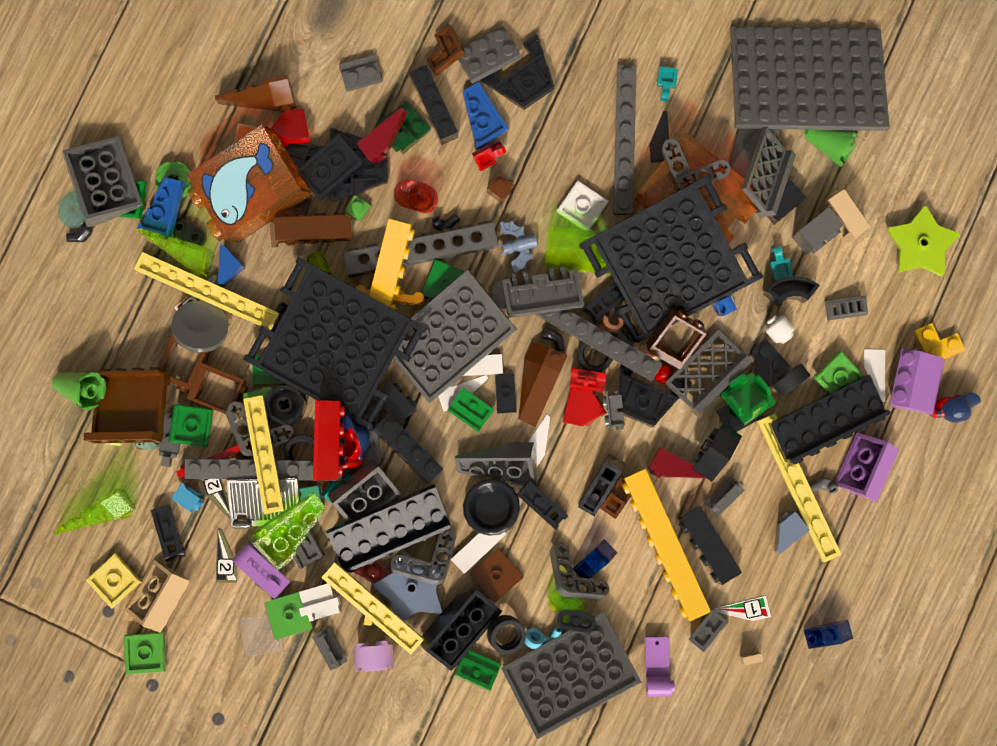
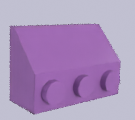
M902 348L890 405L896 409L933 415L945 359L922 351Z
M857 432L835 482L838 487L877 503L899 449L889 442Z

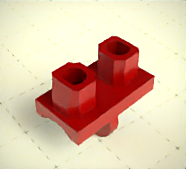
M572 368L569 387L604 392L607 373Z

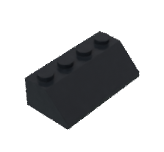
M467 582L422 635L424 640L420 645L426 652L452 671L485 633L490 623L502 613V610L470 582Z

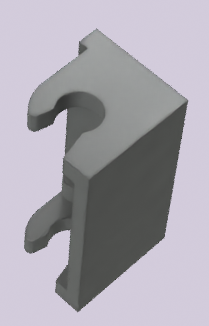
M712 609L688 640L705 653L729 622Z

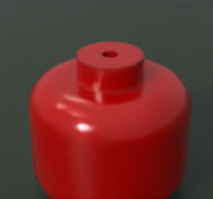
M662 364L654 380L660 382L661 385H666L665 382L673 375L672 367Z

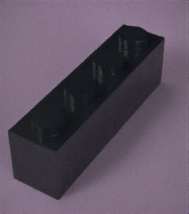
M427 65L410 71V79L440 144L443 145L457 139L458 132Z
M387 414L372 429L426 484L430 483L443 470L390 414Z
M701 506L696 507L679 518L681 530L684 534H689L691 546L694 550L698 549L701 556L699 558L705 567L708 566L712 571L710 576L715 583L724 585L742 573Z

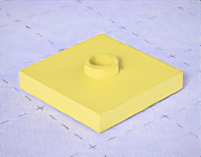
M114 553L86 579L111 609L142 582L117 553Z

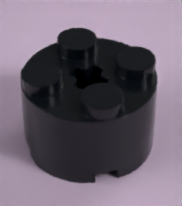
M282 385L275 387L268 393L265 399L267 414L277 423L293 425L304 416L306 412V399L299 390L292 386ZM283 402H285V403L288 402V404L290 405V407L284 409V406H282V403H283Z

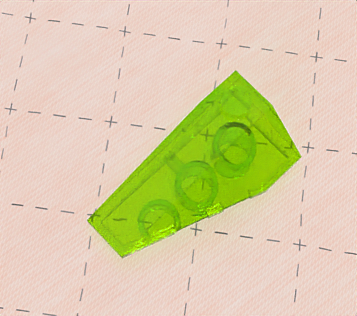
M313 492L250 535L253 545L277 571L294 558L297 549L305 541L306 535L314 527L326 506Z

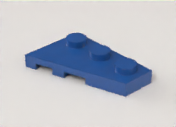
M479 82L462 91L477 150L509 131V128Z
M165 177L154 196L153 204L150 208H147L146 216L143 222L139 223L137 229L172 238L185 182Z

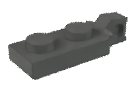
M165 413L162 443L159 445V456H162L161 466L171 467L172 459L177 458L181 444L168 442L172 413Z

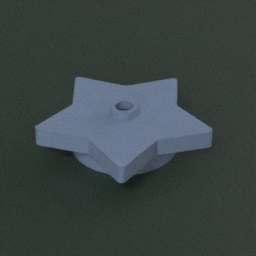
M404 550L400 553V555L411 557ZM398 562L397 568L403 566L402 562ZM408 563L407 571H410V565H411V564H409V563ZM415 566L413 571L416 574H421L424 569L421 566ZM439 566L437 567L435 578L440 576L441 567ZM392 573L373 585L376 590L391 600L394 613L403 621L416 612L442 613L436 592L437 585ZM410 584L415 586L414 592L408 590Z

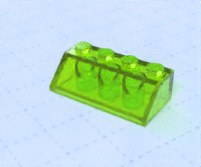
M549 226L544 267L559 269V266L564 265L565 270L577 269V271L594 273L595 270L588 257L578 244L600 233V231ZM594 243L590 245L601 267L607 266Z

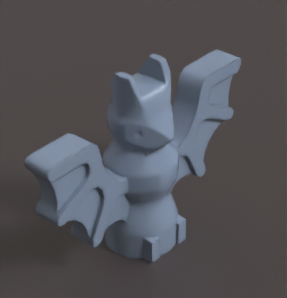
M501 221L502 233L516 237L514 241H507L498 245V247H503L504 252L500 253L501 255L511 254L514 251L520 252V255L511 262L513 272L516 274L520 269H526L527 261L533 258L529 253V249L538 247L534 233L526 236L524 234V226H516L513 221L508 223Z

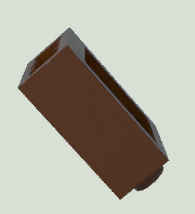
M672 307L646 343L648 352L681 369L706 336L705 325L698 319H691L685 311L681 309L676 310ZM675 319L695 330L679 353L659 342Z
M171 335L158 366L163 372L177 343L173 335ZM211 351L200 353L188 383L168 376L167 385H170L172 382L177 385L176 389L187 393L193 384L201 363L206 364Z
M201 363L187 399L226 414V409L199 398L210 372L239 383L231 403L239 402L241 396L246 393L248 389L247 381ZM233 407L231 413L237 414L239 409Z

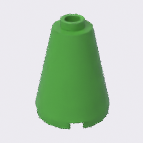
M804 130L805 139L840 167L844 166L842 161L847 162L856 145L853 141L855 137L859 138L860 135L859 132L854 130Z
M59 372L52 379V387L55 391L84 410L96 408L99 405L97 404L99 400L105 396L106 382L97 372Z

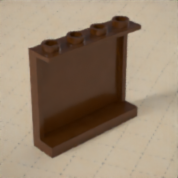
M149 367V370L132 368L131 371L123 368H116L115 371L99 369L97 373L106 382V392L104 398L100 399L97 403L99 405L93 410L91 432L84 433L83 440L93 444L162 443L168 374L161 371V368Z

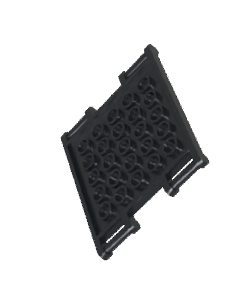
M710 174L701 177L697 181L578 244L580 249L584 250L594 268L596 278L608 272L613 276L627 302V305L616 309L615 312L617 316L621 317L632 337L631 339H634L636 343L652 336L672 307L676 310L681 309L690 316L764 277L752 260L747 250L746 242L731 249L714 216L728 208L725 203H722L711 182ZM700 186H705L716 208L710 210L699 189ZM593 243L596 245L607 266L601 267L590 245ZM739 253L752 274L748 278H746L735 257ZM632 311L643 331L642 333H637L626 312ZM675 319V321L672 323V325L675 324V323H677V322H679V321Z
M297 257L293 271L285 286H282L280 289L281 293L289 296L292 300L275 331L266 326H260V332L243 360L317 401H341V405H345L344 416L350 415L353 421L372 430L375 426L374 421L385 401H388L390 398L389 394L377 389L395 355L407 362L410 361L412 358L410 355L422 333L426 332L427 327L306 260ZM305 267L308 270L296 292H293L291 289L302 268ZM412 326L416 330L404 352L399 350V347ZM266 336L271 337L262 356L257 360L255 356ZM373 395H376L379 398L366 420L362 418V415Z

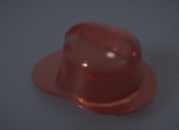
M405 179L400 181L394 188V198L404 208L420 213H430L438 205L437 192L427 183Z

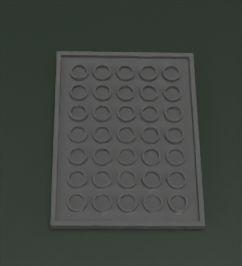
M731 26L735 128L762 129L767 127L768 129L888 131L890 126L881 29Z

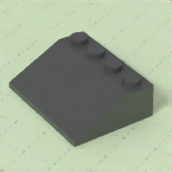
M119 136L63 150L64 161L86 227L106 223L143 206Z

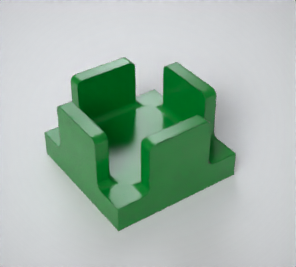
M752 372L749 375L743 373L729 383V388L721 394L723 400L744 425L776 404L775 399L770 395L769 386L759 375L755 376Z

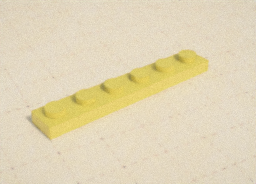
M263 395L243 399L264 514L284 511Z
M336 562L321 577L409 654H412L424 640L420 634Z

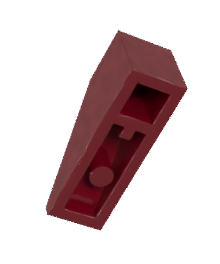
M400 108L357 143L370 162L380 163L387 157L386 154L390 151L408 112L405 109Z
M662 448L657 449L647 468L651 470V475L659 479L661 476L664 478L706 479L692 469L694 465Z

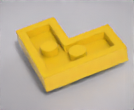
M932 323L913 331L922 352L947 359L965 351L958 333L940 340Z

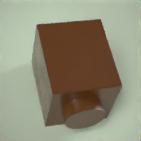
M499 173L487 187V193L501 204L513 190V184Z

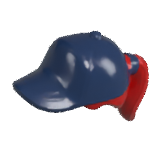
M975 393L943 397L935 403L933 415L930 416L933 418L943 417L952 423L963 422L971 417V408L978 405L981 399Z
M346 415L342 419V425H344L345 430L344 453L347 458L341 463L343 464V470L362 465L364 462V452L370 445L368 429L362 425H355L350 415Z

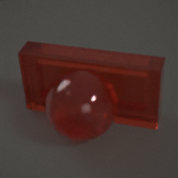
M377 562L364 565L354 571L355 574L373 584L393 573Z

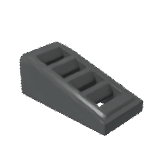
M866 296L825 301L827 321L868 315ZM857 302H859L860 312L857 309ZM848 303L852 304L853 313H850ZM840 304L844 305L845 314H842ZM832 305H836L837 315H834Z

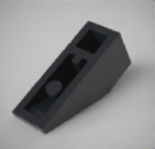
M608 454L578 508L595 517L620 476L625 462Z

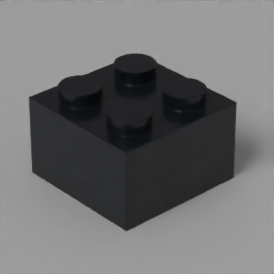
M723 423L718 429H713L709 435L710 440L705 439L700 447L702 452L699 451L694 458L696 463L692 469L711 482L730 461L742 438L740 434Z

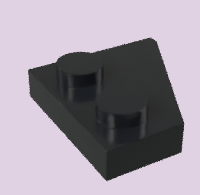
M766 338L750 351L755 364L756 374L768 386L774 383L791 367Z

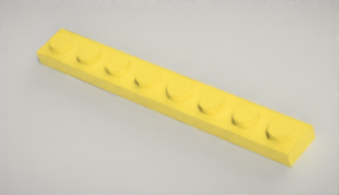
M142 252L134 268L144 275L258 326H266L272 331L281 315L274 310Z
M775 413L757 421L800 516L810 529L808 533L821 561L826 562L842 554L799 463L795 465L787 463L782 457L768 423L778 419Z

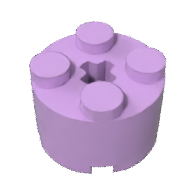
M389 641L376 642V646H370V643L356 644V648H353L355 673L360 672V668L365 672L387 670V666L390 669H394L393 645H389Z

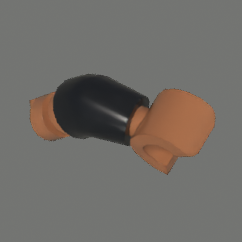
M604 315L600 322V329L655 359L656 356L648 352L647 346H639V343L634 342V339H631L624 330H621L623 326L621 318L617 320L614 326L608 322V316Z

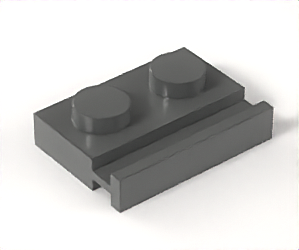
M375 54L339 64L346 92L383 82Z
M307 521L282 535L300 569L325 556Z

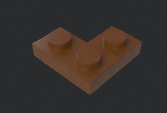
M449 23L434 35L440 49L427 59L432 72L436 76L466 54L454 28Z

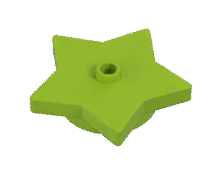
M927 206L922 207L909 224L889 227L886 230L898 249V273L921 267L939 276L944 275L945 251L960 236L958 232L939 226Z

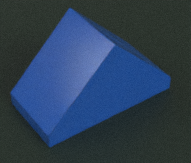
M220 245L218 284L226 286L245 268L224 245Z

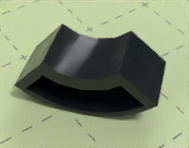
M788 277L771 285L765 290L763 295L776 306L789 299L805 303L820 285L807 278Z

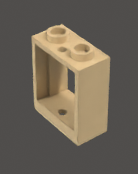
M845 189L841 192L836 190L823 200L825 203L820 207L822 211L830 207L844 224L840 228L841 233L839 235L845 244H848L870 228V225Z

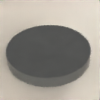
M192 301L182 305L173 315L172 335L181 347L189 351L200 353L212 351L225 341L228 333V319L220 308L205 301Z

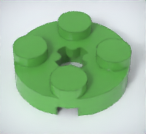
M166 162L155 173V187L158 190L165 177H178L179 181L185 182L182 199L190 193L194 185L192 173L183 163Z

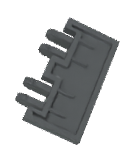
M564 265L559 266L561 280H555L553 267H548L547 274L531 276L532 284L529 283L527 271H522L524 285L520 286L517 284L515 272L510 273L511 282L510 279H505L501 282L508 318L584 307L577 269L569 270V279H567Z

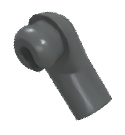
M825 477L809 485L813 494L821 489L830 493L838 491L837 483Z

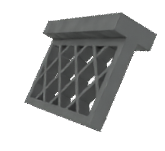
M767 127L761 130L741 188L757 206L756 214L760 218L776 215L796 156L793 150L786 151ZM768 149L770 150L771 160L769 159ZM763 164L765 166L766 175H764ZM757 179H759L761 190H759ZM751 182H752L753 191L749 188Z
M718 330L665 384L698 416L753 360L740 351ZM717 337L721 338L724 341V348H713V341ZM702 351H711V362H700V353ZM714 352H724V362H714ZM727 352H735L740 358L736 362H727ZM697 365L698 375H687V366ZM700 365H711V375H700ZM714 365H724L725 373L723 375H714ZM675 378H684V388H676L671 382ZM687 378H698V388H687ZM701 378H711V387L701 388ZM687 391H698V400L694 404L687 398Z

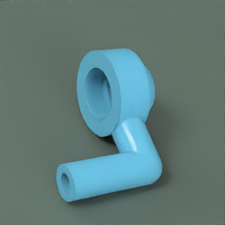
M556 626L551 636H544L540 630L531 628L526 632L525 644L532 649H537L542 644H546L559 637L563 630L560 626Z

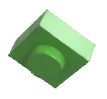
M355 195L344 211L361 222L370 210L371 205Z

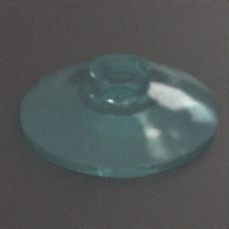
M72 192L61 200L58 207V215L62 223L67 227L80 229L85 221L76 194ZM74 206H78L77 212L72 211Z

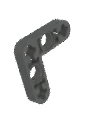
M668 139L662 146V154L678 190L685 187L681 186L683 179L686 182L693 179L692 175H694V180L697 181L700 172L710 174L712 183L726 178L730 173V165L724 160H719L690 171L678 141ZM668 144H670L671 147L675 146V149L673 151L675 156L679 154L678 157H675L672 160L669 159L673 156L671 151L666 150ZM680 161L683 164V170H674L673 163ZM719 165L722 168H726L724 174L717 172L714 174L715 178H713L712 172L716 171Z
M232 402L225 410L226 417L242 454L253 456V451L251 452L250 449H246L248 443L251 445L245 408L240 402ZM233 407L239 409L237 416L235 413H231ZM241 417L243 418V420H240L237 423L234 422L236 419H240ZM239 424H244L247 427L246 434L239 433L237 429ZM281 425L269 430L273 448L287 443L294 437V430L289 425ZM283 431L288 432V435L286 437L282 436L277 439L276 435L282 433Z
M450 530L439 534L432 562L396 555L391 560V571L396 575L435 585L442 584L446 579L454 550L455 534ZM449 537L450 541H448L447 548L443 547L444 539ZM444 553L448 558L446 561H439L437 555ZM398 562H402L403 566L397 568ZM408 563L411 564L410 571H407ZM421 566L424 571L421 574H416L413 568ZM439 566L441 567L440 576L435 578V573Z
M557 542L551 547L552 569L556 589L560 595L599 600L609 593V585L604 580L574 577L570 551L565 543ZM559 565L565 567L566 573L560 570ZM579 584L584 585L587 592L582 591Z

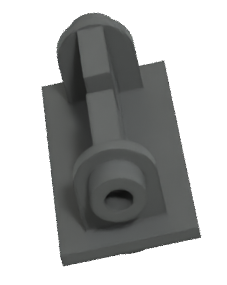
M613 391L612 396H609V393L606 392V396L603 397V406L608 409V415L605 416L606 427H610V431L613 430L612 427L616 426V430L624 429L623 425H625L624 413H616V409L623 408L622 394L620 395V391Z
M730 477L704 504L718 517L745 490L738 481Z
M329 627L312 636L330 671L348 661Z

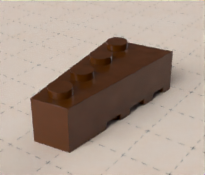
M336 212L333 215L327 216L326 213L314 214L315 216H307V214L301 213L296 214L295 217H288L287 214L276 215L270 224L271 248L278 247V243L295 246L300 241H304V244L307 245L319 243V240H323V243L350 241L352 238L350 215H345L344 212Z

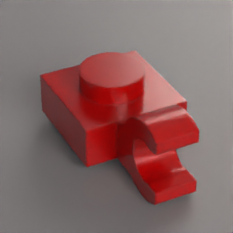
M498 141L493 144L492 148L486 145L471 154L478 169L482 171L497 163L495 158L505 154L507 151L504 145L502 146L501 142Z

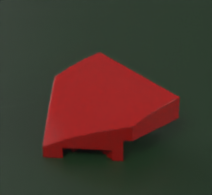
M304 109L284 111L269 129L268 135L277 137L284 142L286 147L289 143H309L310 137Z
M571 387L563 422L581 427L589 426L591 422L600 416H604L607 412L593 391Z

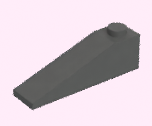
M738 128L729 160L731 169L727 178L740 187L746 177L762 129ZM780 129L769 130L774 136H776Z
M514 442L455 456L458 473L480 478L487 476L511 482L513 486H524L530 480L536 486L537 456L534 442Z

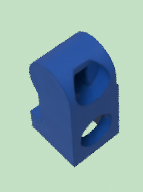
M732 295L712 304L717 316H724L738 309Z

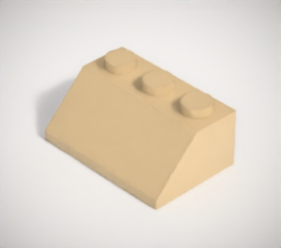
M154 560L125 611L142 626L161 633L190 581L175 570Z

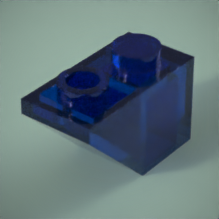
M603 539L573 567V570L580 578H592L614 558L617 551Z
M848 620L830 622L804 630L809 649L839 645L853 639Z

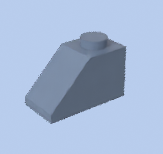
M787 511L779 517L781 521L777 523L774 547L776 554L784 552L810 531L796 512L789 513Z

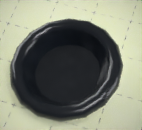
M495 478L485 479L474 484L466 493L463 502V514L468 525L477 533L487 536L500 535L509 530L517 521L520 512L519 497L514 488L505 481Z

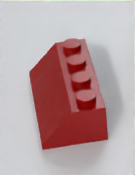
M315 400L313 481L339 480V476H343V464L339 463L340 456H343L344 444H340V436H344V425H341V417L345 415V405H341V401Z

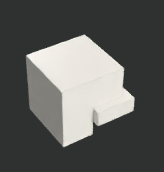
M328 583L299 592L303 607L299 609L301 616L308 615L309 621L341 612L339 606L341 604L340 598L337 597L335 589Z

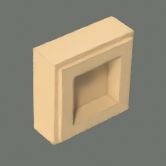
M755 652L740 656L742 664L749 665L762 662L763 656L762 653Z

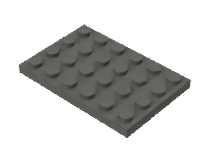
M467 270L411 318L426 326L427 330L425 333H422L410 355L412 357L410 361L407 362L396 355L393 359L426 400L431 403L518 329L474 275ZM410 327L399 347L400 351L404 352L416 330L414 327Z
M604 612L594 617L596 626L593 631L583 633L569 630L501 668L537 739L642 683ZM589 620L582 623V625H589Z

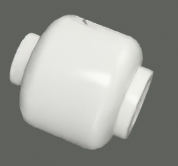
M774 315L767 320L766 323L768 325L765 331L775 343L781 342L783 344L794 335V326L786 316L781 315L777 317Z

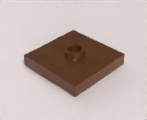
M499 548L469 573L494 603L524 578Z

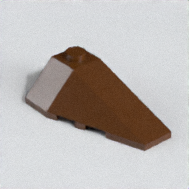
M287 75L263 80V85L260 86L247 85L243 91L234 89L215 95L216 101L221 105L281 112L296 108L292 86Z
M531 343L524 359L519 420L534 427L537 426L568 355L544 345Z

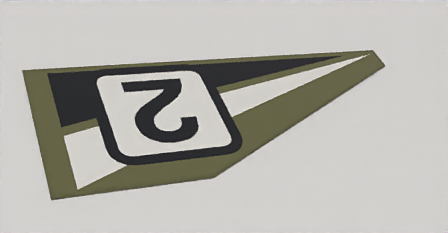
M199 479L202 491L231 519L229 503L222 480Z
M217 529L216 583H237V565L232 561L234 556L222 530Z

